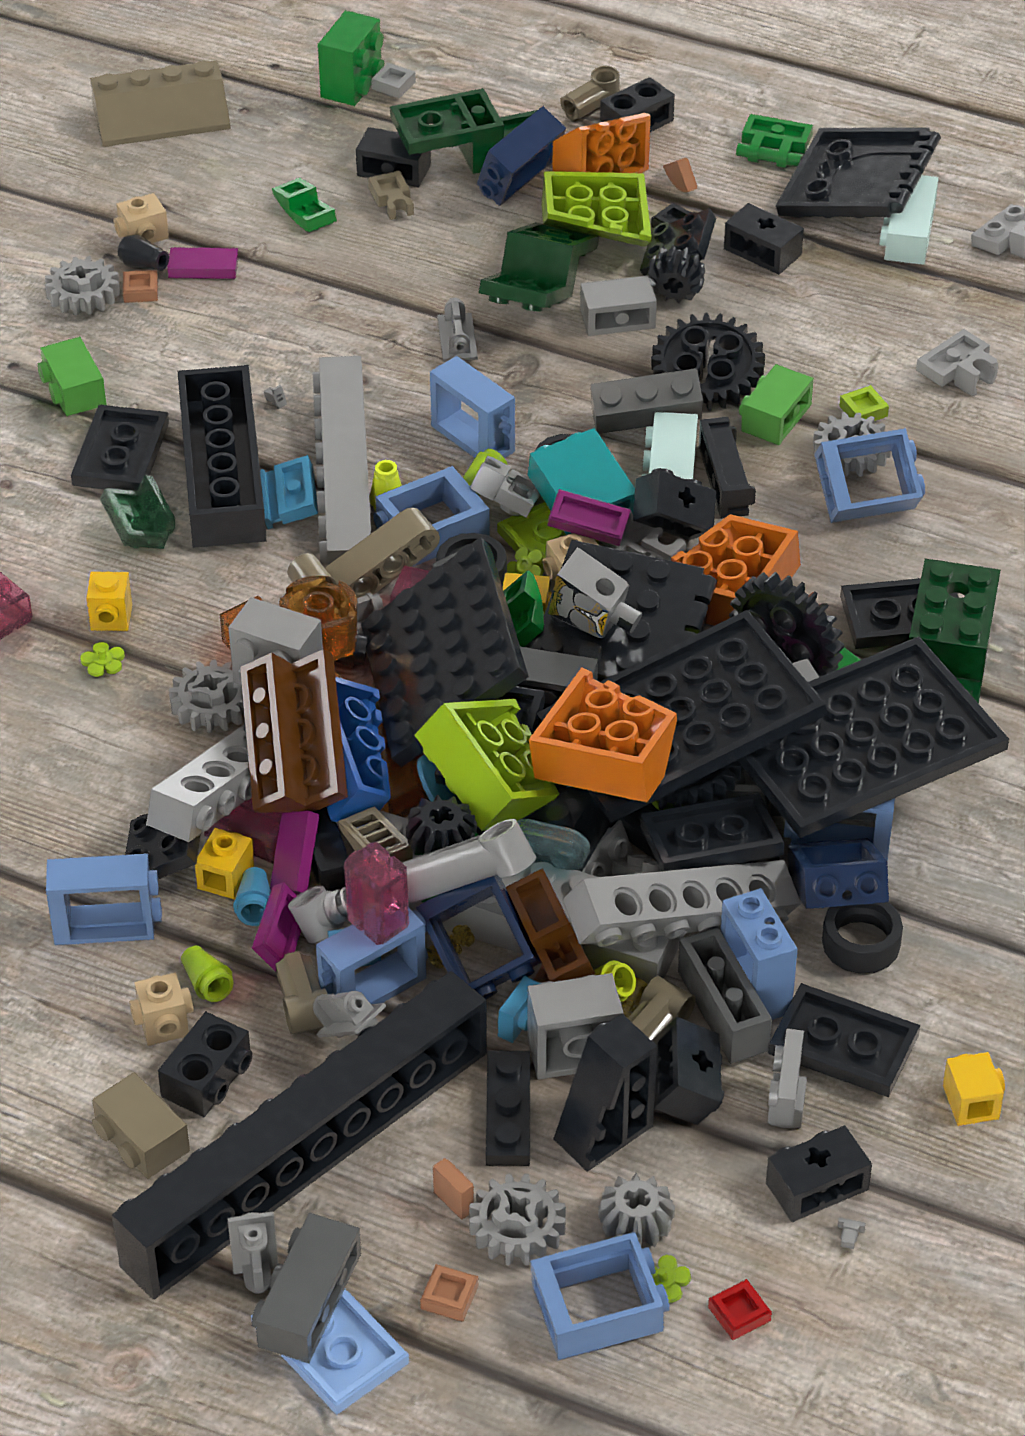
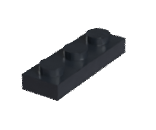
M487 1051L486 1166H530V1051Z

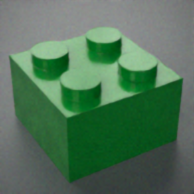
M345 10L318 43L321 98L356 106L360 99L368 94L372 85V78L385 66L384 60L381 58L384 36L380 31L379 18Z

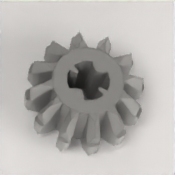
M635 1172L631 1181L618 1176L614 1182V1187L605 1186L601 1205L598 1206V1218L603 1223L605 1237H618L635 1232L640 1246L642 1242H646L655 1247L657 1242H659V1236L668 1237L672 1218L675 1216V1205L670 1200L668 1186L657 1187V1181L654 1176L646 1181H642L637 1172Z

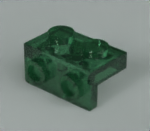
M144 475L138 491L104 489L100 501L123 545L132 548L164 549L169 535L175 529V516L153 476Z

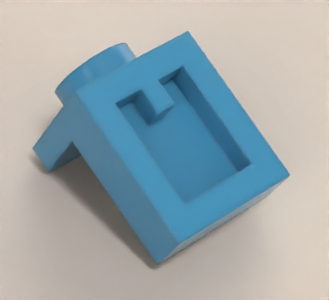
M526 976L523 977L499 1009L498 1037L513 1043L522 1030L527 1031L528 986L541 984L542 982L539 983Z

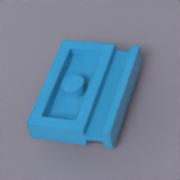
M308 455L274 465V470L266 473L264 469L260 470L265 524L268 529L273 528V523L282 521L283 524H287L318 514L313 464Z

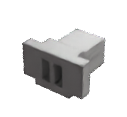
M281 385L275 388L269 387L263 391L266 400L272 402L278 409L287 405Z
M839 1217L838 1228H843L841 1247L854 1249L858 1233H864L866 1223Z

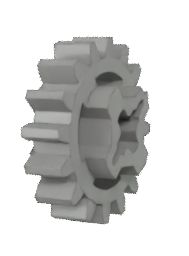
M87 256L84 261L83 259L79 260L77 257H73L69 264L65 261H60V269L51 267V275L45 276L46 298L50 300L52 307L60 306L62 313L71 309L74 315H78L80 311L91 315L94 308L103 311L105 310L104 303L114 304V296L120 295L119 274L114 272L112 264L105 266L104 259L92 262L91 256Z
M846 412L842 413L841 419L829 416L828 424L820 422L818 424V431H814L813 455L816 453L821 442L885 432V424L875 425V417L871 416L863 419L861 418V413H856L854 418H849ZM891 451L840 459L844 476H848L850 471H856V474L860 477L863 476V470L866 469L875 473L877 465L883 467L886 465Z
M212 660L210 666L204 667L199 661L196 662V670L192 671L185 667L182 669L183 678H173V687L169 688L171 711L173 715H178L181 725L191 721L193 731L199 729L200 726H206L207 733H212L214 726H220L223 731L228 730L229 722L232 721L237 725L242 723L241 715H244L242 686L235 684L233 681L232 662H227L223 667L217 666L216 660Z
M506 1174L505 1183L501 1185L494 1179L489 1180V1192L478 1189L476 1191V1203H470L469 1232L470 1235H476V1247L482 1249L488 1246V1258L491 1260L495 1259L499 1254L505 1255L506 1265H511L514 1257H521L524 1265H529L530 1255L536 1254L539 1258L547 1256V1246L557 1249L559 1247V1235H565L566 1206L565 1203H559V1191L555 1189L546 1192V1180L541 1179L535 1185L531 1184L529 1174H524L521 1181H514L511 1174ZM492 1212V1219L488 1221L489 1215ZM547 1217V1221L543 1226V1219Z

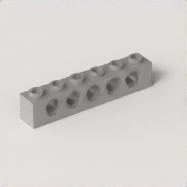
M244 725L151 789L146 825L190 842L202 832L207 831L225 815H229L232 810L244 801L251 799L246 731L243 730Z
M784 860L586 878L563 898L579 944L598 943V946H608L625 939H632L633 942L639 943L649 940L654 936L666 935L668 939H674L689 932L699 931L700 933L716 927L721 929L722 901L762 888L783 924L788 921V915L801 905ZM770 921L765 922V924H772V925L774 924L773 922H770Z

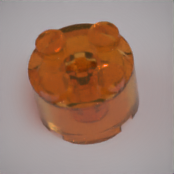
M309 576L292 582L286 588V594L280 598L279 606L320 619L323 649L333 654L334 660L352 655L357 641L358 606L357 596L353 589L339 580L338 585L326 582V577Z

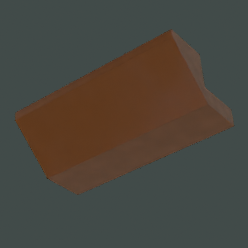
M322 649L290 663L271 652L241 666L253 810L258 813L317 811L347 798L348 792L333 654Z

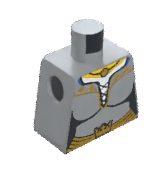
M577 547L557 574L548 614L598 638L605 637L613 624L632 633L642 617L641 612L625 604L629 588L627 581Z

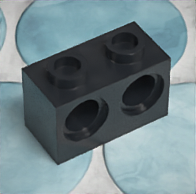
M648 77L600 100V123L647 113L651 115L650 132L674 121L675 94L651 77Z
M205 1011L158 1069L161 1097L205 1117L215 1104L219 1105L224 1100L230 1084L237 1075L244 1074L249 1068L253 1057L250 1049L249 1031Z

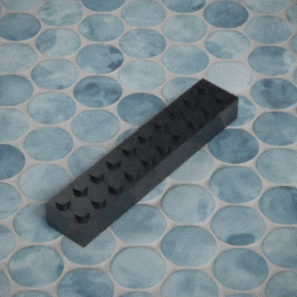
M453 971L448 972L439 980L431 981L407 1003H401L396 1006L389 1016L375 1026L364 1029L357 1039L343 1049L332 1052L318 1067L308 1074L297 1077L290 1087L275 1098L265 1100L254 1113L243 1121L229 1126L218 1139L205 1148H199L194 1151L186 1162L172 1172L158 1177L151 1187L134 1199L126 1200L112 1214L120 1268L153 1300L161 1296L230 1244L227 1218L239 1217L253 1212H274L487 1054L486 999Z

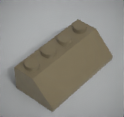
M203 60L179 66L168 65L164 68L150 70L138 69L128 73L104 74L99 77L90 78L93 109L103 147L231 129L223 78L217 60Z

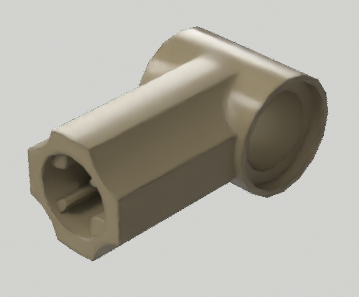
M599 66L592 71L590 81L561 97L560 104L566 117L574 122L593 110L600 108V100L619 92V71L612 66Z
M300 951L285 954L284 958L275 964L276 975L284 996L283 1006L290 1034L323 1028V1024L313 1011V1002L319 995L327 994L325 988H320L311 957L301 954Z
M656 976L646 986L639 1006L628 1019L653 1041V1038L675 1017L684 1020L689 1019L695 1007L696 997L669 981Z

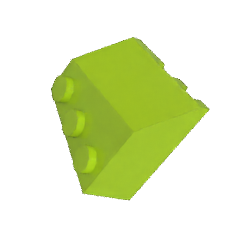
M544 171L541 202L543 224L597 235L602 238L646 247L651 242L644 173Z
M516 699L444 703L415 734V737L423 747L424 755L441 772L448 789L457 795L462 804H469L471 814L475 815L477 826L481 831H485L504 820L516 819L519 821L553 801L559 795L553 782L534 779L528 743L532 734L527 725L522 724L520 726L515 714L520 708Z

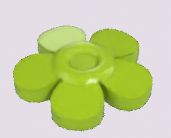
M522 547L515 553L514 557L517 562L511 561L507 564V573L524 574L529 570L534 575L542 576L543 569L538 565L543 562L545 557L538 549L530 552L528 548Z
M100 642L93 645V652L87 651L82 653L80 660L83 666L88 667L89 675L99 677L104 674V670L108 674H116L121 671L122 663L120 661L124 659L125 654L121 647H113L109 650L107 643Z
M664 1255L659 1258V1269L655 1266V1274H652L655 1285L663 1284L669 1303H674L682 1298L681 1287L690 1283L691 1273L685 1266L678 1267L674 1256Z

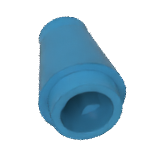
M251 867L244 871L233 904L234 912L239 920L250 926L260 925L271 893L267 874L261 868Z

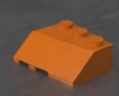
M642 113L578 127L553 141V171L644 173L649 169L651 115Z
M731 514L698 537L699 544L688 552L679 551L671 557V561L702 567L704 568L705 575L716 578L717 584L711 602L708 605L706 624L714 626L730 618L729 614L734 610L730 602L736 598L735 592L751 577L757 578L763 572L770 577L774 572H777L782 581L788 575L792 578L801 565L797 530Z
M581 667L529 738L534 779L647 803L665 776L677 723V714L640 695L630 697L620 692V685L609 680L603 684L593 679L591 671Z

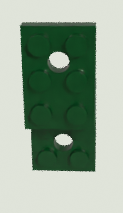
M481 88L390 106V118L409 155L458 146L472 173L478 174L481 172L488 150L537 110L499 117L485 89Z
M537 222L508 231L501 272L481 279L479 294L488 295L490 302L498 304H509L510 300L522 303L521 308L535 312H541L542 308H551L553 304H560L562 300L573 295L579 256H586V253L596 250L599 236Z
M925 558L909 640L920 637L979 704L1001 569ZM960 593L963 594L965 597L956 598L949 594Z

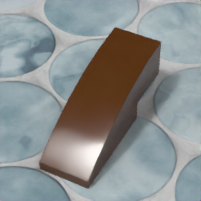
M543 868L506 886L508 894L550 981L557 982L596 975Z

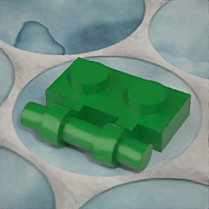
M750 113L742 131V141L738 143L736 148V156L746 157L748 161L758 163L759 160L776 163L777 167L787 168L788 165L798 167L802 154H805L811 140L813 125Z

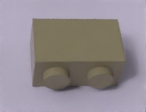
M135 1072L92 1099L95 1116L92 1119V1124L96 1133L103 1141L107 1142L110 1140L118 1148L125 1164L131 1169L137 1167L147 1179L190 1152L187 1124Z

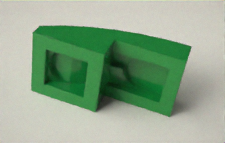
M301 177L272 188V193L281 207L308 233L337 221L335 209L319 200L316 187Z
M529 570L504 590L520 647H525L543 632L544 627L541 594L534 574Z

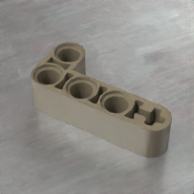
M413 507L407 508L325 568L313 554L307 553L296 557L291 562L287 574L301 597L314 613L317 611L322 612L341 605L346 610L347 602L362 597L369 592L374 595L430 554L437 547L440 535L420 510Z

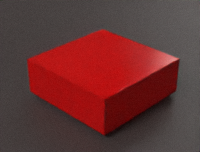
M747 1279L708 1299V1308L732 1340L771 1321L772 1311Z

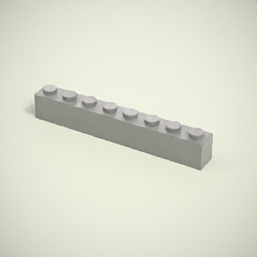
M361 355L319 357L320 372H313V392L320 393V395H313L314 416H321V418L314 419L315 440H322V442H315L316 464H323V466H316L317 488H324V491H317L318 513L326 514L318 516L319 538H327V541H319L320 563H328V565L371 534Z

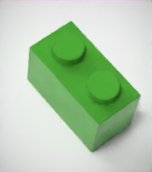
M81 337L40 347L42 362L37 363L41 381L49 383V392L53 403L60 404L66 416L95 409L99 404L107 405L103 376Z
M775 364L766 376L762 375L756 389L751 395H746L743 398L739 408V415L742 416L741 431L780 445L811 406L814 378Z

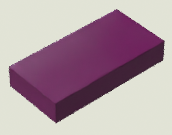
M171 247L167 268L168 278L236 279L239 259L238 248Z
M559 489L547 526L620 546L631 510Z
M311 811L285 812L281 814L270 890H272L274 885L283 882L296 895L308 890L319 814Z
M284 882L272 887L252 945V949L275 972V963L281 961L285 954L295 952L301 934V929L288 908L289 903L297 895Z

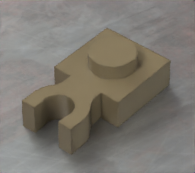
M400 171L368 178L371 194L379 207L387 206V215L390 220L396 219V210L399 209L405 210L408 216L414 215V203L410 199V189Z

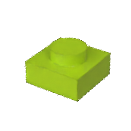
M871 385L840 395L839 407L846 412L849 418H854L856 413H861V418L863 419L871 416L875 417L874 421L888 417L889 405Z

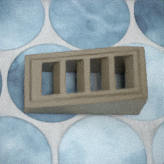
M375 806L338 821L339 829L375 879L378 880L381 874L387 877L388 873L393 871L397 864L413 859V849L408 844V840ZM375 829L378 830V831H375V832H373V833H370V834H368V835L363 836V834H366V833H368V832H370V831H373V830H375ZM383 838L382 840L377 841V842L371 844V842H374V841H376V840H379V839Z

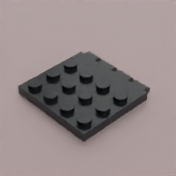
M929 127L819 128L775 205L778 216L794 218L855 217L861 219L865 217H891L892 213H902L940 142L941 136L936 131H930Z
M571 540L562 567L577 547L627 581L629 588L625 604L641 612L642 617L632 633L613 624L605 637L598 638L549 615L551 594L544 613L543 632L535 638L532 649L598 659L597 681L601 682L701 633L717 580L713 576L705 575L704 568Z

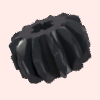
M674 245L669 250L660 248L656 255H653L652 259H650L647 268L649 270L647 276L649 277L654 295L663 294L665 301L669 298H674L678 304L683 298L692 301L696 293H699L700 289H702L705 280V264L700 262L699 254H689L687 247L684 250H678Z
M438 794L434 801L431 802L422 798L418 807L411 808L408 815V825H406V838L408 839V844H411L414 855H425L471 839L477 833V821L475 820V815L471 814L469 804H458L455 796L449 800H442Z

